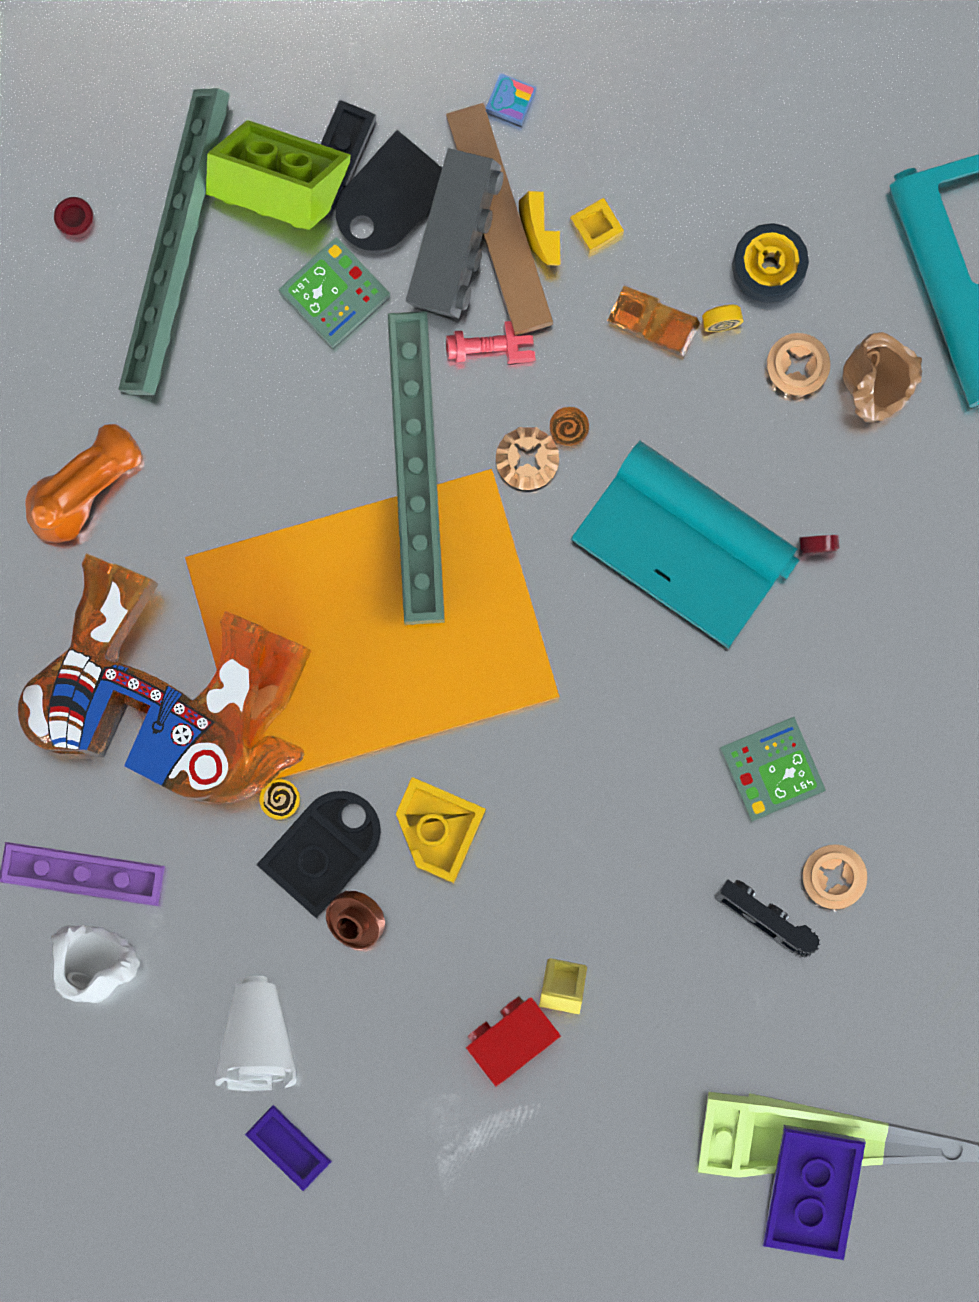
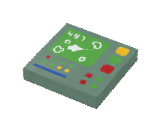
M337 237L278 289L279 293L332 349L391 296L390 292Z
M795 717L719 748L751 822L826 791Z

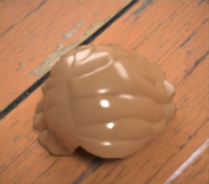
M884 332L869 334L855 347L843 367L844 384L852 395L853 405L856 407L855 414L866 423H873L875 421H884L897 411L902 410L911 395L914 394L917 385L922 382V358L917 357L913 350Z

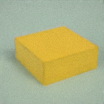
M604 198L570 217V223L589 254L624 234L622 226Z

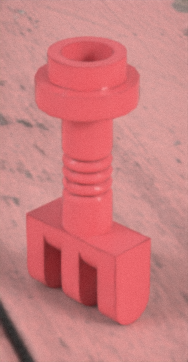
M511 321L504 322V335L464 338L463 331L461 330L454 331L453 335L446 336L447 358L455 359L456 363L465 362V354L489 351H506L507 364L526 363L536 360L535 351H519V348L534 345L533 336H516Z

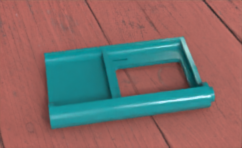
M979 154L917 172L916 168L903 170L894 175L895 182L889 185L968 406L971 408L979 406V284L971 280L938 186L941 183L979 172Z

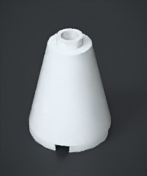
M264 976L244 977L243 983L237 984L234 989L215 1071V1084L220 1086L224 1081H227V1089L238 1091L272 1090V1082L279 1081L284 1082V1088L291 1087L296 1084L297 1072L276 986L268 983V978Z

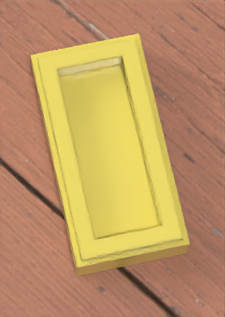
M552 958L548 959L539 1007L580 1014L587 966Z

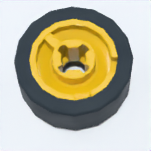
M775 223L758 225L746 232L737 244L732 262L734 279L741 291L754 300L765 303L783 301L795 294L802 285L808 269L809 258L807 247L803 240L789 227ZM767 257L775 258L778 263L777 268L769 266L766 269L763 268L764 259Z

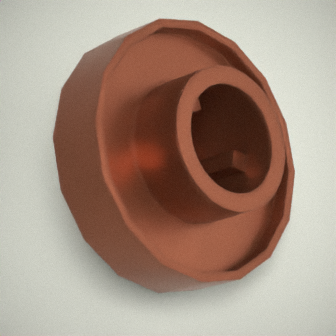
M344 891L338 894L326 909V922L329 930L337 940L346 946L354 949H366L374 945L384 932L385 918L381 908L372 898L361 892Z

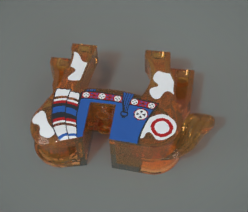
M86 553L82 562L84 590L75 612L71 647L32 678L24 687L19 698V722L24 734L32 743L62 755L104 756L126 705H129L147 713L124 766L176 794L203 803L226 804L251 797L264 789L280 773L303 760L305 752L301 746L273 735L262 737L275 718L287 708L310 656V649L272 633L263 626L225 611L220 621L222 653L219 666L208 686L194 699L180 689L155 676L118 663L120 646L159 584L114 563L113 565ZM265 645V658L263 664L259 668L260 658Z

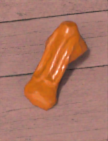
M108 424L100 427L96 440L90 448L79 453L57 474L42 478L28 490L25 499L26 520L40 539L47 542L61 543L76 538L89 518L95 496L124 472L141 463V450L131 434L117 424Z

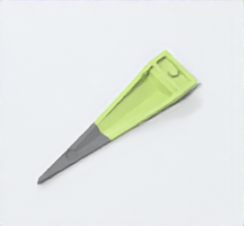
M708 1092L698 1160V1173L731 1177L775 1173L784 1125L864 1138L866 1144L862 1166L979 1162V1143L751 1093L747 1097Z

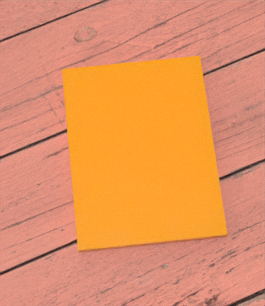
M492 469L437 484L445 623L404 624L397 496L185 557L219 679L222 666L229 660L234 659L238 664L249 669V689L251 688V692H258L272 685L278 686L281 690V696L277 705L265 719L260 721L247 719L244 721L241 731L235 732L240 753L247 758L250 764L247 777L251 788L266 784L275 779L287 778L559 699L560 696ZM220 679L221 686H222V688H223V687H224V684H223V682H222L221 679Z

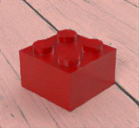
M518 996L500 1010L504 1018L491 1027L486 1021L467 1036L472 1043L465 1047L495 1087L561 1037L532 997L524 1002Z

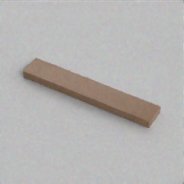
M484 103L446 113V119L456 150L492 158L502 166L500 171L503 172V184L499 194L493 195L490 210L493 212L492 223L488 233H483L514 334L517 336L553 325L552 316Z

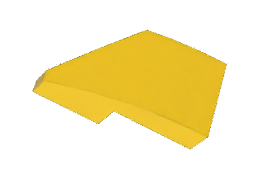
M528 191L519 200V216L528 244L547 265L559 266L560 231H545L544 192Z

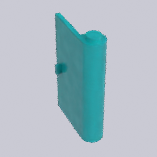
M641 440L638 441L628 454L613 481L571 537V540L728 649L779 576L787 580L800 559L794 556L798 548ZM655 571L659 572L660 574L668 578L669 581L660 576L659 574H657Z

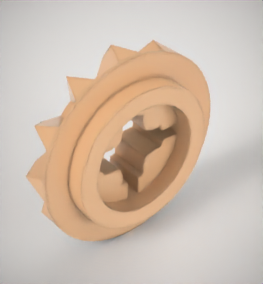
M792 333L780 338L772 346L768 354L766 370L772 384L782 390L785 395L791 394L803 397L818 391L825 383L830 372V357L825 346L815 337L804 333ZM790 355L798 360L806 359L810 355L812 356L805 365L807 377L799 371L790 372L788 375L785 374L792 364Z
M518 427L516 430L505 434L497 447L496 466L504 481L517 489L533 490L540 488L554 477L558 469L559 450L551 435L546 434L537 427ZM516 446L520 449L523 448L527 452L539 446L540 448L537 450L534 459L540 469L538 470L535 466L532 467L528 463L523 467L520 466L518 469H515L520 460V454Z
M835 844L821 847L812 853L805 863L802 874L805 891L817 905L835 910L851 906L865 891L867 885L866 866L862 858L854 850L846 846ZM841 862L845 863L842 867L841 877L850 887L836 884L828 892L824 891L827 887L828 878L819 868L832 871L837 866H840Z

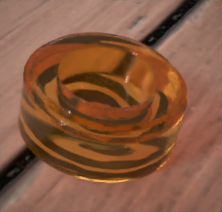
M563 407L553 414L550 420L549 432L557 445L564 448H575L586 440L589 433V421L580 409Z

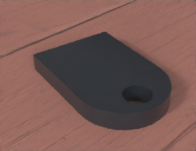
M398 129L343 189L336 204V222L341 236L352 248L365 254L380 255L389 253L400 247L430 214L442 167ZM361 219L368 220L374 227L372 234L363 239L355 237L351 232L354 222Z
M348 791L326 793L315 799L256 865L318 919L334 898L345 889L377 851L381 839V825L377 813L367 800L355 793ZM352 805L360 806L366 813L364 823L357 828L346 826L342 820L344 810Z

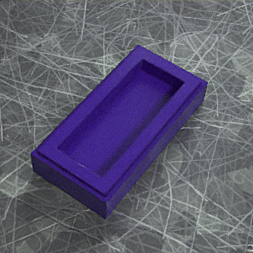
M272 1105L245 1134L302 1191H305L332 1162L275 1105Z

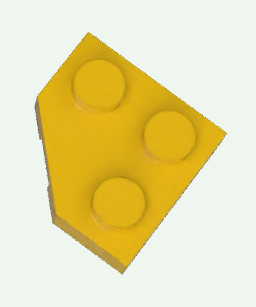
M411 777L397 809L396 816L416 867L454 884L486 808Z

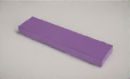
M5 842L0 870V883L159 907L166 867Z

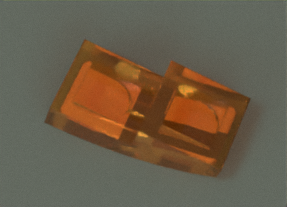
M623 286L607 319L615 327L683 358L700 325L697 317L663 305L659 298L627 286Z

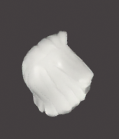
M68 925L58 929L56 934L51 937V942L53 943L52 980L54 989L63 998L75 1002L99 1003L106 999L119 984L129 982L136 976L137 968L140 965L139 959L127 939L121 938L117 933L108 932L102 927Z

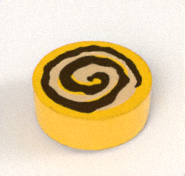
M733 304L712 308L702 315L704 328L707 332L725 331L735 328L744 322L741 307Z
M275 779L268 782L262 788L259 802L262 810L268 817L275 820H286L292 817L299 809L300 794L291 782L284 779Z

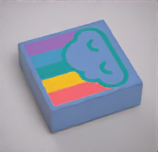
M500 73L487 103L486 112L522 126L537 87Z

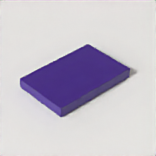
M784 1125L763 1237L764 1247L844 1260L866 1144L864 1138Z

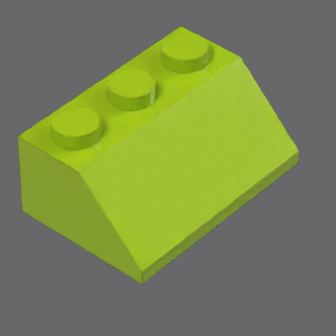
M246 120L207 153L206 194L221 199L224 203L253 210L261 216L273 217L290 223L293 227L310 230L329 213L350 163L351 155Z

